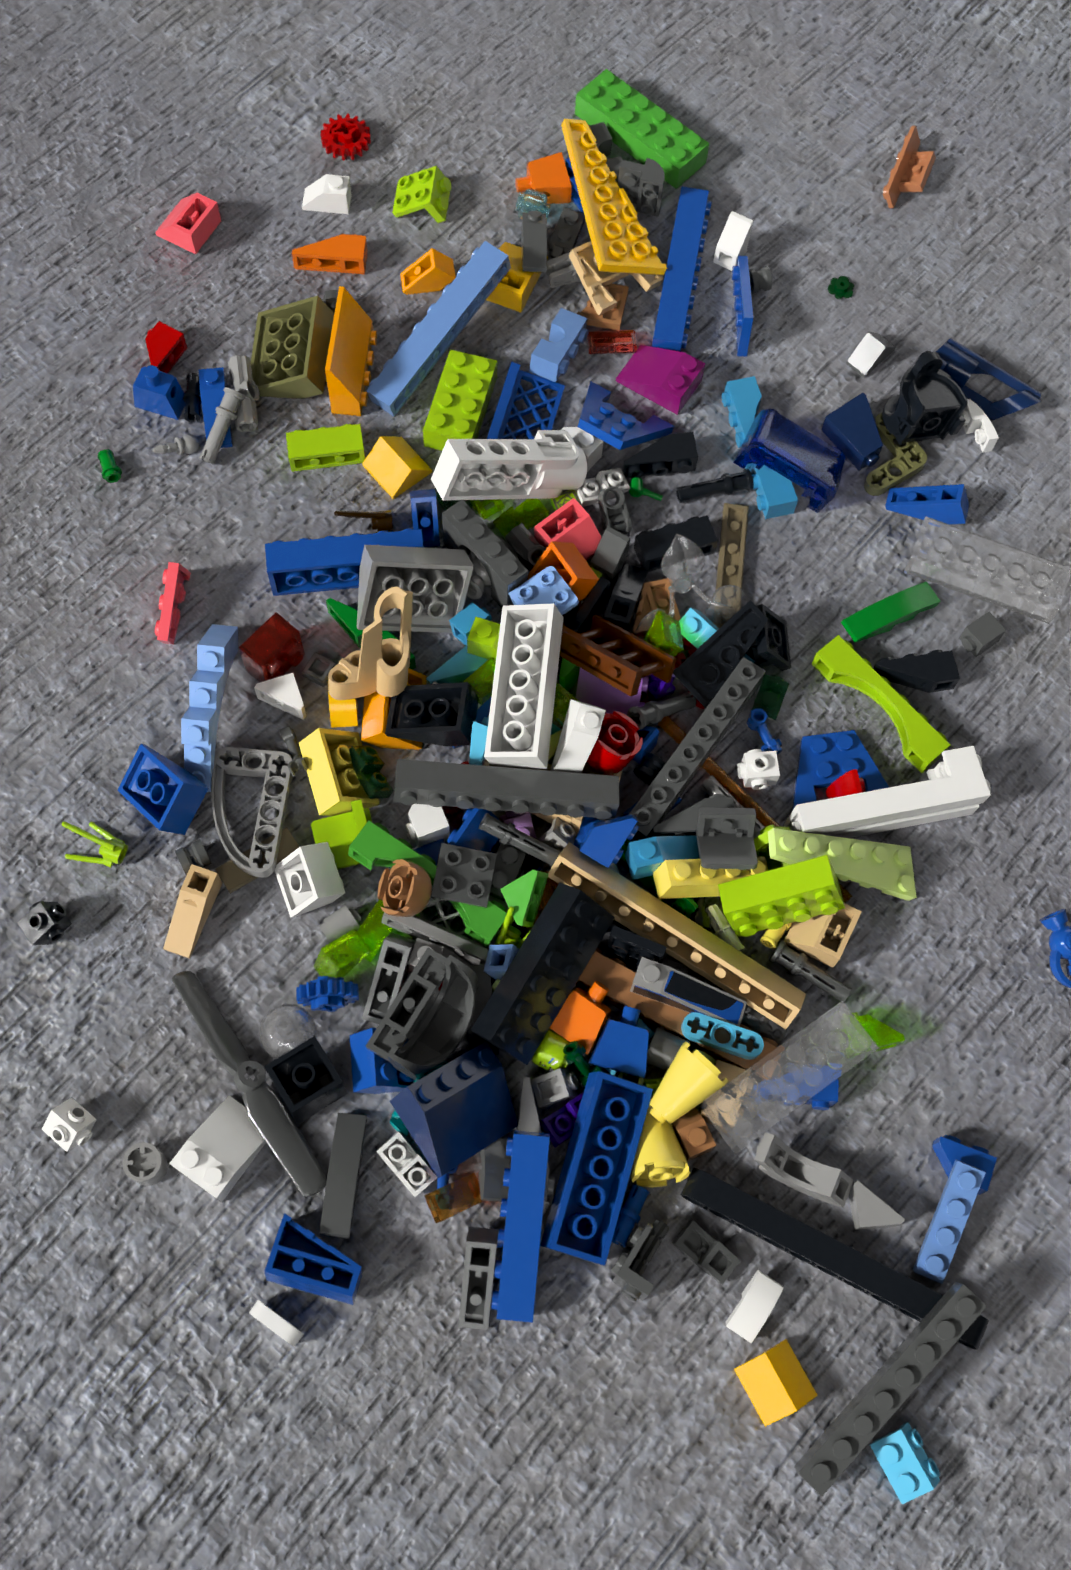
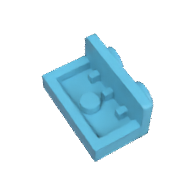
M908 1422L902 1424L899 1429L874 1440L870 1444L901 1504L934 1490L940 1482V1473L933 1459H928L922 1448L923 1441L916 1429H912Z

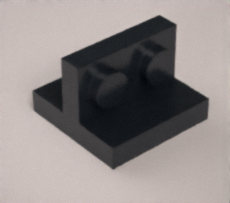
M764 604L757 605L758 609L768 618V621L746 653L755 661L754 664L760 668L773 664L781 671L791 669L786 621Z

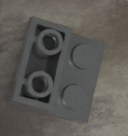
M650 158L646 159L645 165L622 160L619 167L618 186L624 188L631 203L637 204L636 212L659 217L665 180L663 168Z

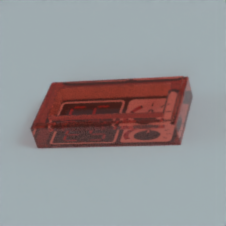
M635 330L588 332L587 344L589 354L637 353Z

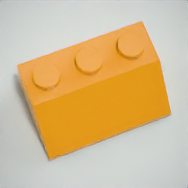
M408 668L407 685L426 684L427 676ZM377 691L364 696L362 741L379 748L422 749L423 742L386 736L385 731L391 697H384L378 694Z

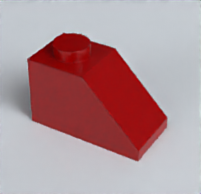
M158 321L154 328L148 331L145 338L150 363L161 372L168 373L187 350L184 334Z

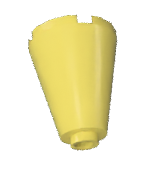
M684 1042L649 1103L653 1108L649 1113L661 1124L665 1121L672 1124L725 1087L729 1082L727 1078L722 1080L718 1078L721 1072L697 1049L692 1053L687 1050L690 1046L688 1042Z
M650 1105L631 1169L632 1182L636 1180L637 1186L653 1188L667 1186L666 1180L675 1178L676 1183L683 1181L689 1176L690 1169L672 1125L667 1121L661 1124L649 1113L653 1109Z

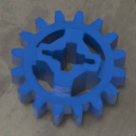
M320 976L318 979L306 982V985H299L296 988V1001L298 1004L311 1006L313 1011L334 1012L339 1008H344L348 1003H356L359 1000L358 984H353L352 981L344 982L342 977Z

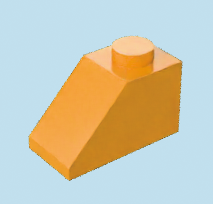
M433 248L400 273L403 293L406 295L440 291L456 278L453 259Z

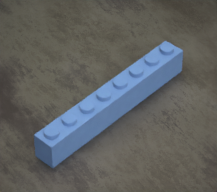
M484 241L480 247L473 251L469 262L458 270L454 281L444 288L442 296L429 307L424 319L414 326L409 338L401 342L398 352L392 359L387 360L383 371L369 383L367 393L371 402L392 416L398 413L510 270L511 265L507 254L487 241Z

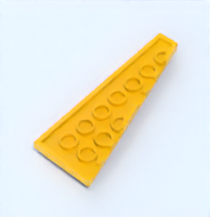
M564 119L561 127L599 271L664 275L667 270L666 264L661 263L657 256L658 249L656 246H652L647 238L648 231L638 222V213L624 188L618 186L615 172L609 170L606 164L607 158L605 154L598 150L596 146L597 140L586 120Z

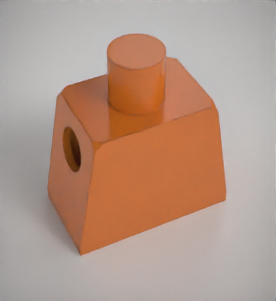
M562 152L530 161L527 164V177L515 179L517 193L530 191L533 203L535 204L571 203L572 185Z
M595 981L588 992L579 987L573 990L550 1029L568 1042H578L587 1051L585 1053L589 1055L594 1050L611 1012V1009L602 1003L609 989L602 983Z

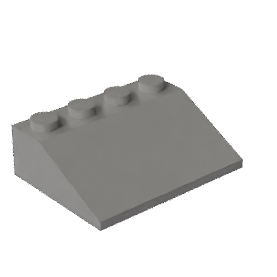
M364 545L359 571L357 629L363 630L374 622V609L378 598L387 589L398 586L405 591L413 592L412 632L453 633L449 620L463 610L474 568L466 551L459 549ZM390 609L382 616V631H400V609Z

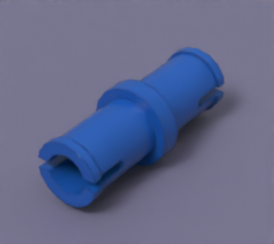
M632 1184L626 1202L621 1207L612 1239L613 1243L626 1247L634 1225L638 1224L641 1219L639 1214L650 1193L647 1189Z

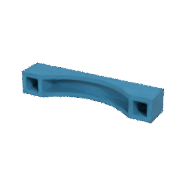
M753 376L727 381L725 392H722V403L724 407L728 408L730 426L735 428L736 444L743 452V465L752 474L753 489L757 493L758 509L763 511L765 519L793 514L798 499L792 481L780 473L768 461L757 442L755 416L758 412L762 395L756 378Z

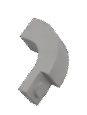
M765 1132L762 1141L757 1147L754 1160L760 1164L759 1169L767 1175L808 1196L844 1208L854 1182L844 1171L818 1163L795 1152L777 1136Z

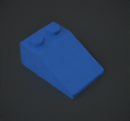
M140 744L118 791L159 831L185 835L209 788L189 771L145 744Z

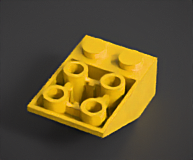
M504 242L499 247V250L509 256L511 268L486 300L522 313L542 272L523 271L521 247Z

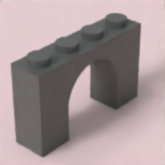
M460 500L442 513L444 545L447 549L465 550L467 555L470 554L471 550L483 564L489 575L491 597L501 608L505 605H514L508 593L528 580V570L464 500Z

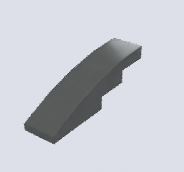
M338 1113L325 1188L320 1236L350 1238L367 1125L366 1115Z

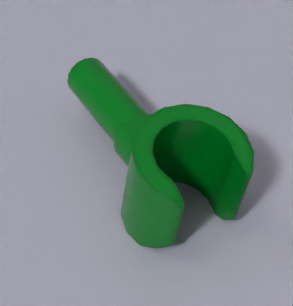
M641 478L631 479L629 493L632 497L644 495L659 501L662 500L663 495L643 488V480Z

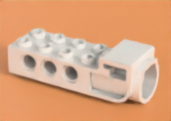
M538 430L534 439H447L431 480L442 500L557 498L562 490H576L582 486L587 475V460L584 451L575 444L566 430Z

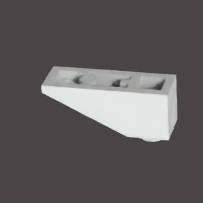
M570 700L550 771L582 772L598 739L606 712L605 709L580 701Z

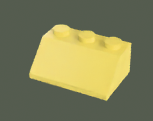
M318 728L299 742L303 759L308 767L307 774L319 815L335 816L351 812V801L360 799L363 808H372L380 804L359 732Z

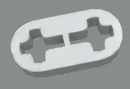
M257 1300L249 1311L253 1317L293 1347L296 1346L304 1335L299 1329L260 1300Z

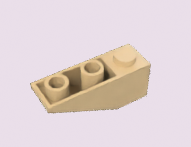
M191 864L180 889L164 944V950L190 959L223 884L218 873Z

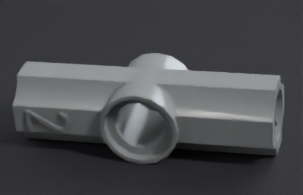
M235 355L230 357L228 362L231 386L228 388L245 396V399L241 400L237 409L235 425L236 429L240 432H252L257 430L256 427L258 426L255 401L259 400L260 393L252 378L250 358Z

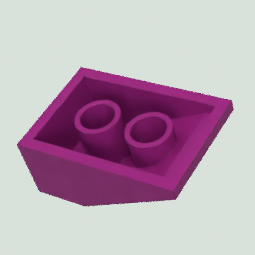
M640 345L616 377V382L678 415L701 383L705 363L685 352Z

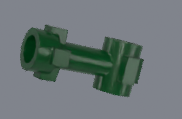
M573 1041L564 1047V1058L569 1065L573 1062L581 1072V1075L577 1078L585 1088L589 1073L602 1071L597 1065H589L583 1056L587 1051L581 1044L579 1045L578 1042Z

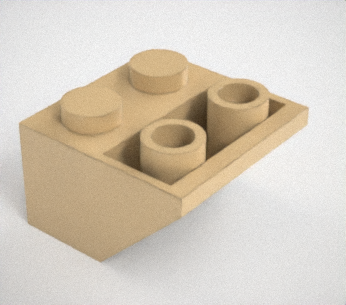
M844 903L845 909L838 910L835 914H822L811 917L805 922H792L784 941L787 946L833 968L840 960L862 911Z

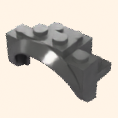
M427 948L365 1047L392 1063L398 1071L415 1081L420 1080L428 1070L445 1061L463 1040L473 1017L476 990L480 986L477 974L455 957L449 955L446 958L436 951Z

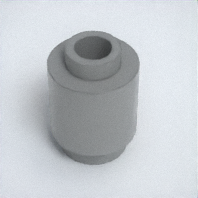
M344 905L323 920L324 923L319 927L329 942L333 944L336 941L341 942L361 927L358 923L362 919L354 907L348 909Z

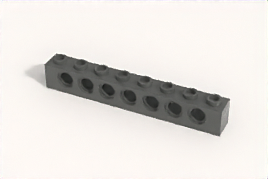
M742 658L629 813V815L632 814L637 818L636 825L639 826L632 839L638 841L651 838L653 827L662 823L760 687L766 672L748 659Z

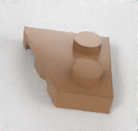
M611 283L604 288L617 301L614 309L599 316L589 299L587 306L581 312L578 311L576 313L587 318L586 325L620 331L629 286Z
M669 578L644 583L632 634L641 636L675 629L674 627L681 620Z

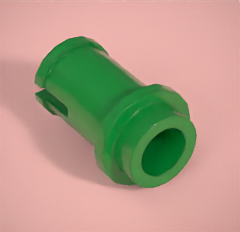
M110 449L100 451L97 457L103 470L102 477L109 483L119 481L122 470L116 464L113 451Z

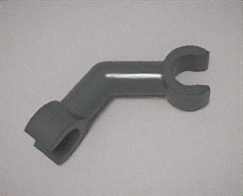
M290 726L280 729L281 736L292 758V761L287 765L292 776H295V772L302 768L306 771L308 767L299 749L293 728L291 729Z

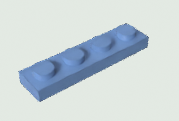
M955 1159L914 1264L913 1271L943 1284L986 1174L985 1171Z

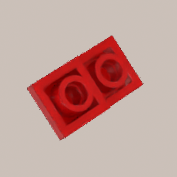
M853 769L840 776L826 789V797L830 799L865 792V784L863 778H859L857 769Z

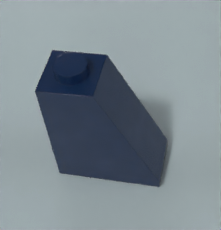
M864 392L825 417L821 429L822 432L858 471L866 466H873L880 459L879 454L883 444Z

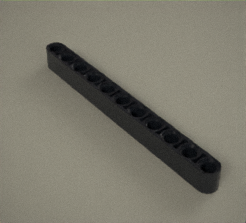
M692 1169L682 1190L681 1196L691 1203L918 1322H921L943 1297V1295L701 1169ZM979 1315L957 1342L971 1349L978 1350L989 1322L988 1319Z

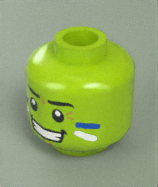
M548 1030L531 1060L534 1064L550 1072L559 1068L565 1069L568 1062L564 1058L563 1049L570 1042L559 1034Z

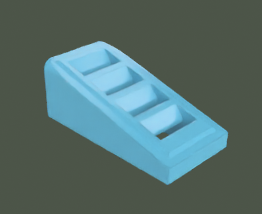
M474 721L472 724L469 764L483 765L488 726Z

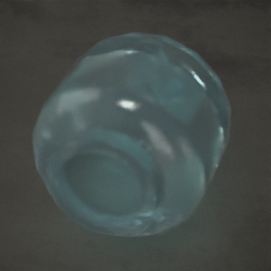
M526 189L524 193H519L515 211L518 212L520 219H522V212L528 213L533 210L545 213L547 219L551 205L547 204L546 194L533 189Z

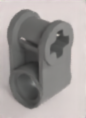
M616 486L602 489L598 495V503L603 531L605 532L609 526L618 532H631L632 523L623 491ZM609 491L616 495L614 505H609L606 501V495ZM621 522L620 524L612 525V523Z

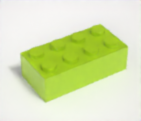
M450 349L423 428L424 447L443 451L447 439H478L497 380V360Z
M828 855L718 884L724 915L738 937L752 936L756 932L765 929H779L784 924L805 922L814 916L822 914L832 915L838 912V910L845 909L839 881Z

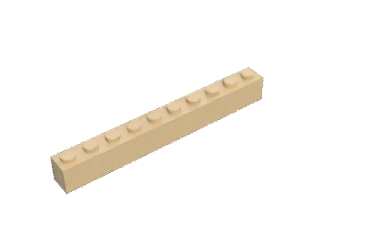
M569 842L548 872L549 878L558 884L563 883L583 891L614 916V920L639 936L666 946L667 954L729 994L746 1001L748 1006L785 1030L801 1010L806 993L611 868L603 866L580 852L579 848Z

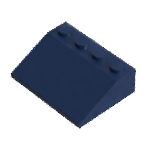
M487 1041L409 1085L390 1100V1103L438 1178L518 1127L503 1066Z

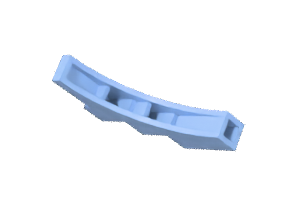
M212 624L197 644V671L189 681V708L181 718V744H184V769L203 782L209 788L207 792H211L217 730L223 694L231 665L238 652V627Z

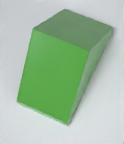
M532 870L500 889L508 907L512 906L514 908L512 915L517 925L525 927L534 926L549 873Z

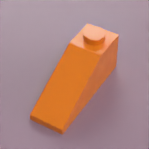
M341 234L292 250L294 269L365 275L368 254L366 236Z

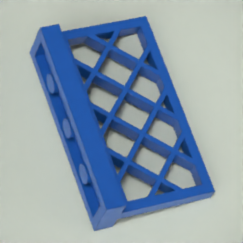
M511 362L487 439H516V436L523 433L526 434L528 439H534L530 430L538 427L541 430H552L565 385L519 370L521 365ZM521 379L531 382L534 388L525 392L520 385ZM551 389L558 393L556 397L548 400L543 390ZM538 393L542 403L533 406L528 396ZM523 399L528 408L518 412L514 402ZM546 407L551 416L542 420L536 410ZM531 413L536 423L527 426L522 416ZM517 419L522 428L512 432L507 422Z

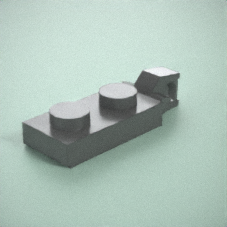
M563 208L549 242L548 251H552L551 259L569 253L574 249L585 222L584 213Z

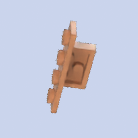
M911 126L908 135L905 136L902 150L898 153L897 162L890 172V179L883 189V197L887 200L889 208L895 207L900 192L923 191L936 159L934 151L917 152L920 146V138L916 126Z

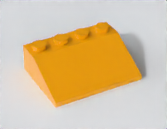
M339 286L325 367L331 412L333 414L361 416L362 407L367 406L368 393L365 392V387L369 386L371 381V371H368V368L373 366L374 351H371L372 345L376 346L377 331L373 330L371 318L346 288Z

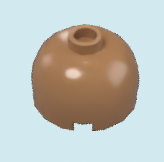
M395 860L392 862L395 865L391 869L386 868L382 873L378 885V899L383 901L384 907H381V909L388 915L412 917L423 911L430 900L432 893L431 878L423 867L408 860Z

